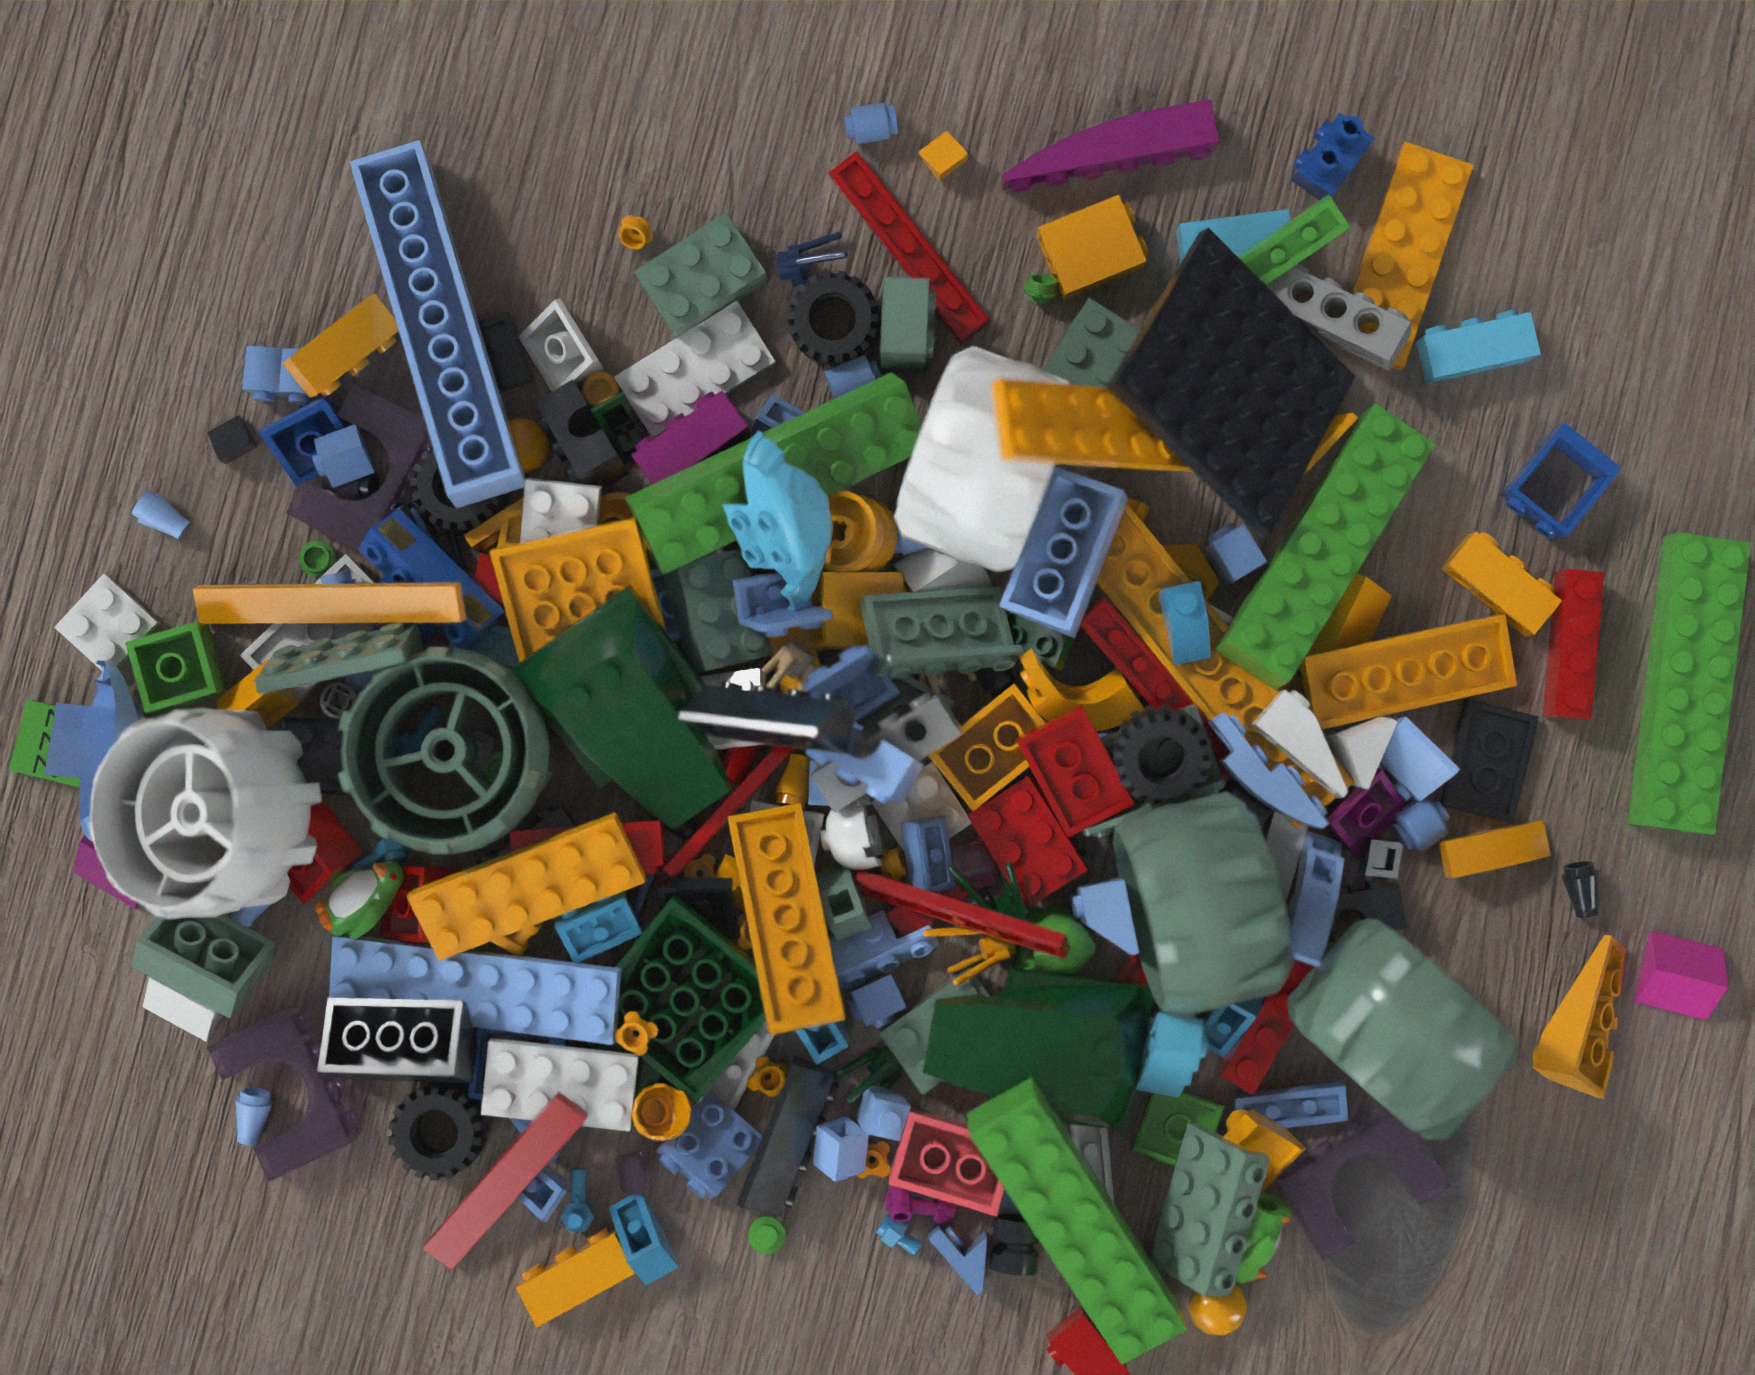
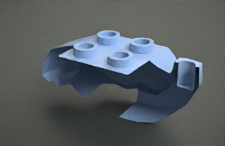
M97 660L96 664L101 666L102 674L99 678L94 679L93 682L97 685V690L92 706L56 703L44 775L80 778L79 821L84 835L89 840L91 839L89 822L94 786L93 780L98 766L104 761L110 749L118 742L121 734L137 720L145 719L139 705L133 702L124 677L116 665Z

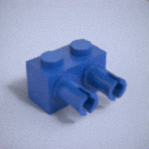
M1341 113L1338 114L1333 122L1327 119L1324 121L1314 135V138L1319 141L1314 149L1309 151L1305 148L1292 165L1297 169V172L1291 181L1318 200H1321L1328 194L1331 198L1375 139V137L1363 130L1362 121L1358 117H1345Z

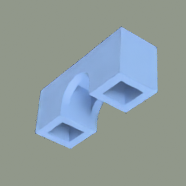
M856 722L853 724L847 755L814 750L806 751V755L822 765H825L827 760H830L839 766L835 773L850 783L855 784L859 779L869 785L866 793L883 804L887 802L888 798L900 804L924 766L882 740L874 754L864 759H858L855 754L854 745L863 727Z

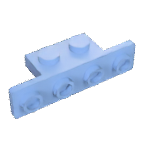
M884 910L868 917L872 929L841 941H837L834 934L828 935L839 992L845 989L857 988L863 985L867 979L880 973L892 972L898 968L899 964L912 958H921L928 955L934 948L940 945L936 936L925 937L923 934L925 930L932 929L931 925L896 939Z

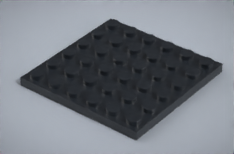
M1208 227L1197 235L1108 383L1107 388L1260 537H1265L1274 531L1350 388L1355 375L1296 316L1291 314V310Z

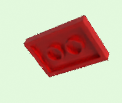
M1083 704L1016 738V742L1068 838L1134 805V801L1127 788H1124L1120 782L1115 765Z
M1031 776L1025 777L967 815L1008 882L1006 863L1012 862L1027 908L1032 907L1089 871L1088 866L1071 839L1066 836L1059 820Z

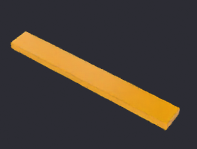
M461 582L199 585L192 589L198 620L205 624L462 622L466 619Z

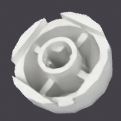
M867 795L861 796L835 813L831 809L826 819V829L820 831L824 851H831L834 859L840 865L852 870L881 866L883 863L876 858L878 855H883V848L876 814L868 816L865 807L872 805Z

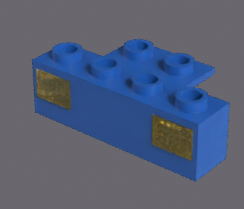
M400 508L371 527L358 548L367 560L384 574L380 583L461 582L466 619L462 622L417 623L424 646L428 644L436 630L439 629L460 649L468 650L492 631L505 612Z

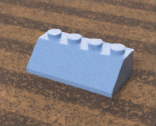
M1054 466L1000 607L1040 626L1075 638L1127 505L1128 498L1125 491Z

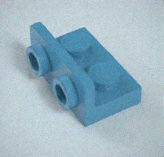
M625 891L554 917L556 930L574 964L643 934L642 927L626 897Z

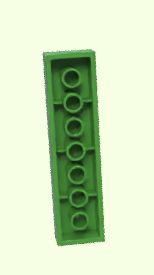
M890 372L762 434L774 441L776 446L784 451V463L801 469L808 476L815 478L820 488L828 497L912 457L922 425L905 382ZM752 438L625 497L633 517H636L638 520L641 535L650 555L663 575L737 540L733 529L728 523V517L722 504L748 505L743 459Z
M1376 403L1360 415L1214 649L1274 690L1290 682L1436 444Z
M1681 532L1663 537L1627 824L1694 834L1715 835L1751 542Z
M1032 1077L966 1113L969 1136L1122 1365L1187 1330L1181 1305Z

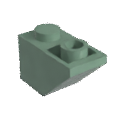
M838 865L815 874L821 905L828 925L837 941L872 929L851 869Z

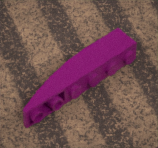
M1211 99L1138 112L1073 134L1035 153L1003 173L1001 180L1002 190L1011 189L1013 193H1020L1032 189L1034 184L1047 182V186H1058L1069 181L1068 178L1082 176L1084 180H1091L1102 177L1105 171L1118 169V173H1129L1140 168L1139 165L1153 163L1155 167H1162L1174 163L1176 158L1189 156V160L1207 158L1211 155L1210 152L1215 151L1219 143Z

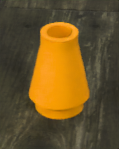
M790 754L789 762L774 792L777 796L776 804L786 806L801 803L802 810H804L805 803L808 802L811 758L799 754Z

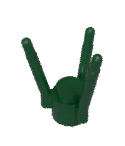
M994 860L1006 892L994 900L996 905L994 909L955 866H949V872L981 908L1023 921L1029 920V910L1023 900L1012 862L1006 863L1008 882Z
M886 1045L879 1051L873 1047L862 1057L835 1071L833 1081L871 1062L866 1067L871 1075L847 1097L849 1104L853 1103L876 1080L880 1084L886 1080L881 1088L890 1089L901 1077L898 1072L903 1067Z

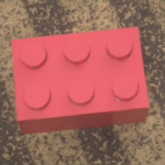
M910 1107L889 1173V1185L997 1216L1005 1188L969 1136L968 1123Z

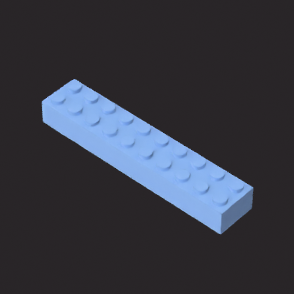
M418 140L350 161L447 496L457 509L524 488V472L430 160L421 141Z

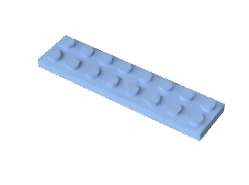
M350 934L332 936L329 998L459 1000L467 1003L472 1027L613 1045L616 1042L614 1034L618 1026L621 968L582 963L574 964V962L470 949L439 961L430 944L366 936L351 939Z

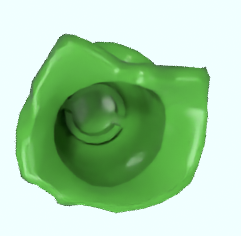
M1062 906L1028 909L1030 918L1026 922L1066 934L1070 950L1064 959L1034 950L1033 958L1029 948L1016 944L1017 959L1015 968L1062 974L1077 973L1094 955L1096 946L1088 931L1078 923L1076 916H1073L1072 910Z

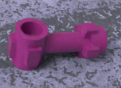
M896 1186L890 1187L888 1194L885 1196L886 1211H889L890 1219L894 1222H906L912 1218V1213L930 1215L931 1219H935V1223L944 1224L946 1221L951 1222L955 1215V1204L936 1198H933V1200L910 1197L909 1190Z

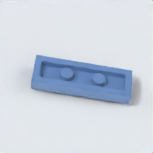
M1343 1081L1256 1091L1254 1095L1249 1092L1233 1094L1234 1111L1238 1109L1255 1110L1285 1128L1348 1121L1346 1086Z

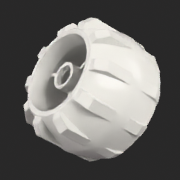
M972 346L954 354L945 369L912 455L897 501L894 520L902 537L946 553L957 560L970 562L999 572L1014 569L1055 463L1002 460L991 383L1001 378L1060 384L1070 383L1063 378L1046 373L1032 364L1013 361Z
M207 708L174 710L170 714L155 719L137 720L121 734L118 742L110 749L104 761L98 766L93 780L94 786L89 822L90 833L108 879L122 895H127L131 899L145 905L146 909L155 916L167 919L216 917L228 912L239 911L242 907L274 904L286 896L290 883L287 872L291 869L292 865L311 863L317 849L316 839L308 834L310 806L322 802L319 783L306 784L303 773L296 763L302 755L301 743L291 731H266V726L259 713L249 710H213ZM206 835H211L228 849L221 860L214 853Z

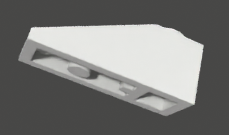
M1286 690L1280 691L1253 722L1251 727L1334 797L1344 798L1348 790L1317 719L1308 709L1310 703L1295 690H1292L1291 693Z

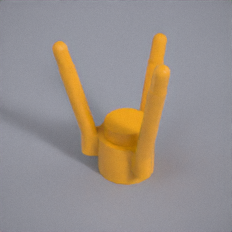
M964 927L928 929L923 932L925 937L983 934ZM984 934V938L979 939L981 953L948 967L947 972L952 974L983 960L985 961L955 978L953 984L958 986L993 965L1010 959V956L1016 953L1015 944Z

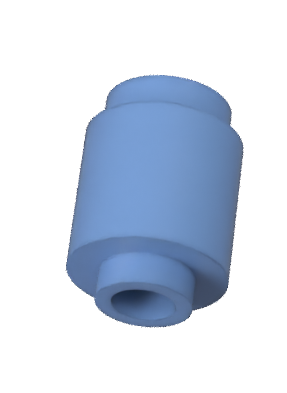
M883 102L850 108L851 116L844 117L847 139L854 138L856 145L890 139V135L898 134L894 105L885 106Z

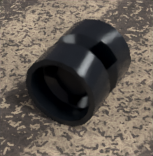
M1002 1213L994 1216L992 1236L997 1240V1244L991 1246L989 1268L993 1271L1009 1275L1030 1276L1037 1274L1039 1252L1034 1248V1245L1040 1241L1023 1215Z

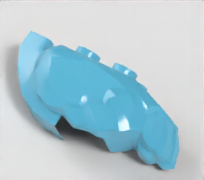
M758 431L749 442L743 459L748 505H722L727 514L728 523L733 529L742 549V556L748 563V566L750 568L776 569L787 582L781 591L782 596H785L790 601L791 605L787 609L788 611H795L808 602L818 584L831 543L833 523L828 497L820 488L815 478L808 476L801 469L784 463V451L777 447L774 441Z

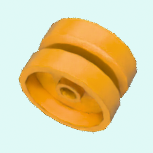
M839 491L828 496L833 528L831 543L823 568L832 572H876L882 569L893 557L898 543V526L892 512L883 502L868 496L848 491Z

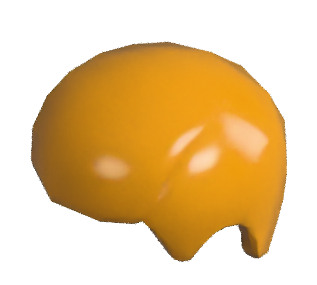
M527 418L509 420V426L523 472L528 473L540 468L549 456L550 446L549 438L541 425Z
M664 1083L654 1084L642 1089L633 1101L631 1117L637 1131L644 1137L655 1141H665L680 1136L688 1127L692 1108L684 1091Z
M1235 1284L1231 1293L1227 1296L1204 1297L1194 1291L1193 1297L1188 1304V1312L1194 1326L1202 1332L1210 1335L1224 1336L1238 1329L1243 1323L1247 1312V1302L1242 1288Z

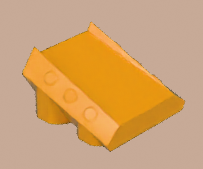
M1235 1110L1226 1120L1228 1132L1223 1137L1250 1152H1263L1269 1156L1267 1175L1263 1181L1260 1193L1306 1149L1285 1127L1255 1110Z

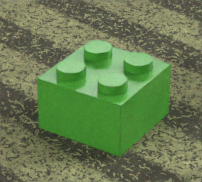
M196 621L125 642L146 714L160 715L218 698L228 691L208 624Z

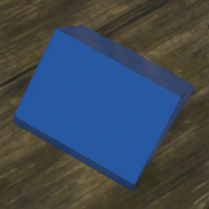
M324 396L259 430V433L295 486L298 487L319 476L312 456L317 454L314 439L348 426L337 405Z

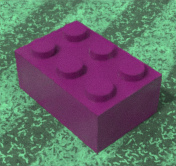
M713 391L707 393L695 403L697 408L687 416L683 413L678 414L666 423L665 427L667 430L656 438L653 435H649L635 446L637 452L631 456L652 485L752 438L748 425L723 391L716 395Z

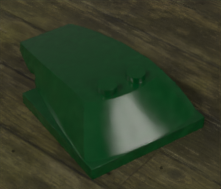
M631 584L510 669L521 680L527 693L541 708L545 719L599 789L614 780L646 810L674 830L731 790L732 785L713 743L709 742L706 733L679 720L680 711L705 687V683Z
M676 895L670 899L615 967L621 968L617 1029L624 1025V1017L630 1011L638 1012L641 1019L648 1023L653 1022L658 1027V1034L656 1037L651 1038L647 1044V1052L639 1055L635 1098L642 1089L650 1085L664 1083L684 1091L697 1104L766 1021L755 961ZM634 1030L633 1034L639 1036V1031ZM589 1042L586 1049L634 1054L633 1051L626 1050L617 1042L613 1045Z
M1010 967L1006 990H1003L1000 995L986 997L984 994H971L935 999L923 1073L950 1084L984 1094V1096H987L986 1102L1032 1077L1062 1124L1129 1130L1153 995L1147 983Z

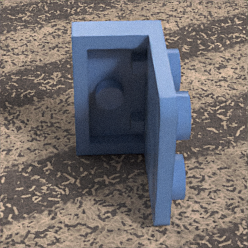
M778 571L733 580L739 624L752 628L753 632H765L767 637L788 634V628L801 626V629L822 627L823 621L832 619L833 614L830 609L813 605L811 597L806 604L797 610L788 611L787 608L791 605L790 601L781 594L787 582Z
M859 645L849 648L841 654L840 662L829 669L827 666H823L815 670L808 676L809 682L803 686L806 692L810 693L811 697L821 698L822 693H832L844 697V703L856 710L854 719L856 723L901 695L890 676H876L873 663L877 658L867 645L861 648Z
M707 1093L693 1108L690 1124L680 1136L665 1140L656 1152L661 1155L659 1162L673 1174L679 1171L689 1180L686 1185L695 1195L701 1199L707 1196L711 1200L718 1196L760 1146L762 1136L716 1094Z

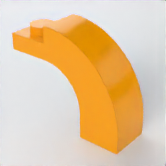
M1032 648L1019 656L1025 669L1020 674L1029 687L1026 690L1033 708L1047 721L1083 704L1098 732L1117 727L1124 720L1129 721L1131 713L1136 710L1139 713L1145 711L1136 691L1117 668L1091 684L1070 686L1057 681L1049 673Z

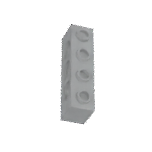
M1299 263L1266 285L1291 310V314L1296 316L1315 336L1388 371L1393 367L1411 335V322L1407 320L1408 317L1401 311L1394 308L1382 309L1374 305V300L1363 293L1356 292L1353 295L1342 290V286L1331 278L1323 277L1319 279L1310 275L1309 270ZM1303 291L1313 294V297L1305 303L1294 300L1295 296ZM1333 307H1342L1346 310L1345 314L1339 318H1331L1326 314ZM1366 322H1373L1379 326L1377 331L1371 334H1365L1359 330L1360 326Z
M925 692L909 703L912 709L899 716L895 711L877 723L880 729L868 736L865 731L859 733L855 741L854 750L858 759H864L875 753V744L878 741L886 740L895 748L914 760L919 761L960 736L963 728L940 692L932 697L928 692ZM911 721H920L926 727V735L918 739L911 737L907 732V724ZM827 760L825 765L815 761L818 768L810 776L834 813L866 794V790L869 787L866 783L859 779L855 784L845 780L835 773L839 766L830 760Z

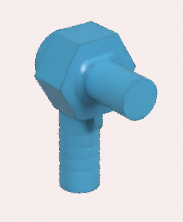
M432 706L419 722L417 731L413 734L407 731L397 742L399 757L421 752L423 740L444 715L438 708Z
M382 838L375 845L376 848L372 854L355 861L351 867L352 869L367 870L373 868V864L387 860H394L401 865L407 861V855L411 852V848L392 839L386 840Z
M586 1168L571 1169V1201L563 1212L561 1219L569 1232H586L596 1214L586 1200Z
M910 1191V1197L921 1199L923 1197L920 1193ZM887 1214L875 1231L880 1235L879 1240L888 1247L893 1248L897 1243L912 1255H915L922 1244L906 1232L911 1219L906 1222H894L890 1219V1215Z

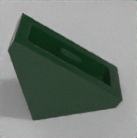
M622 391L591 408V411L625 465L634 460L631 455L637 452L635 446L649 435Z

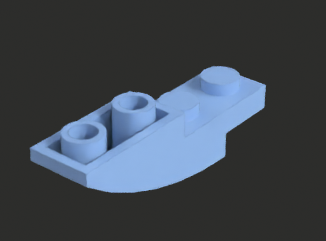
M1223 712L1208 722L1230 751L1229 754L1219 760L1220 764L1248 793L1267 807L1298 823L1321 829L1328 825V822L1323 817L1327 814L1326 809L1314 795L1310 798L1300 787L1304 784V781L1291 765L1286 768L1283 763L1276 764L1268 770L1265 766L1269 763L1268 758L1256 744L1252 747L1243 737L1246 730L1235 715L1232 714L1228 717Z
M1307 831L1300 852L1296 888L1289 903L1290 949L1294 959L1318 967L1322 961L1334 917L1344 858L1340 857L1342 842Z

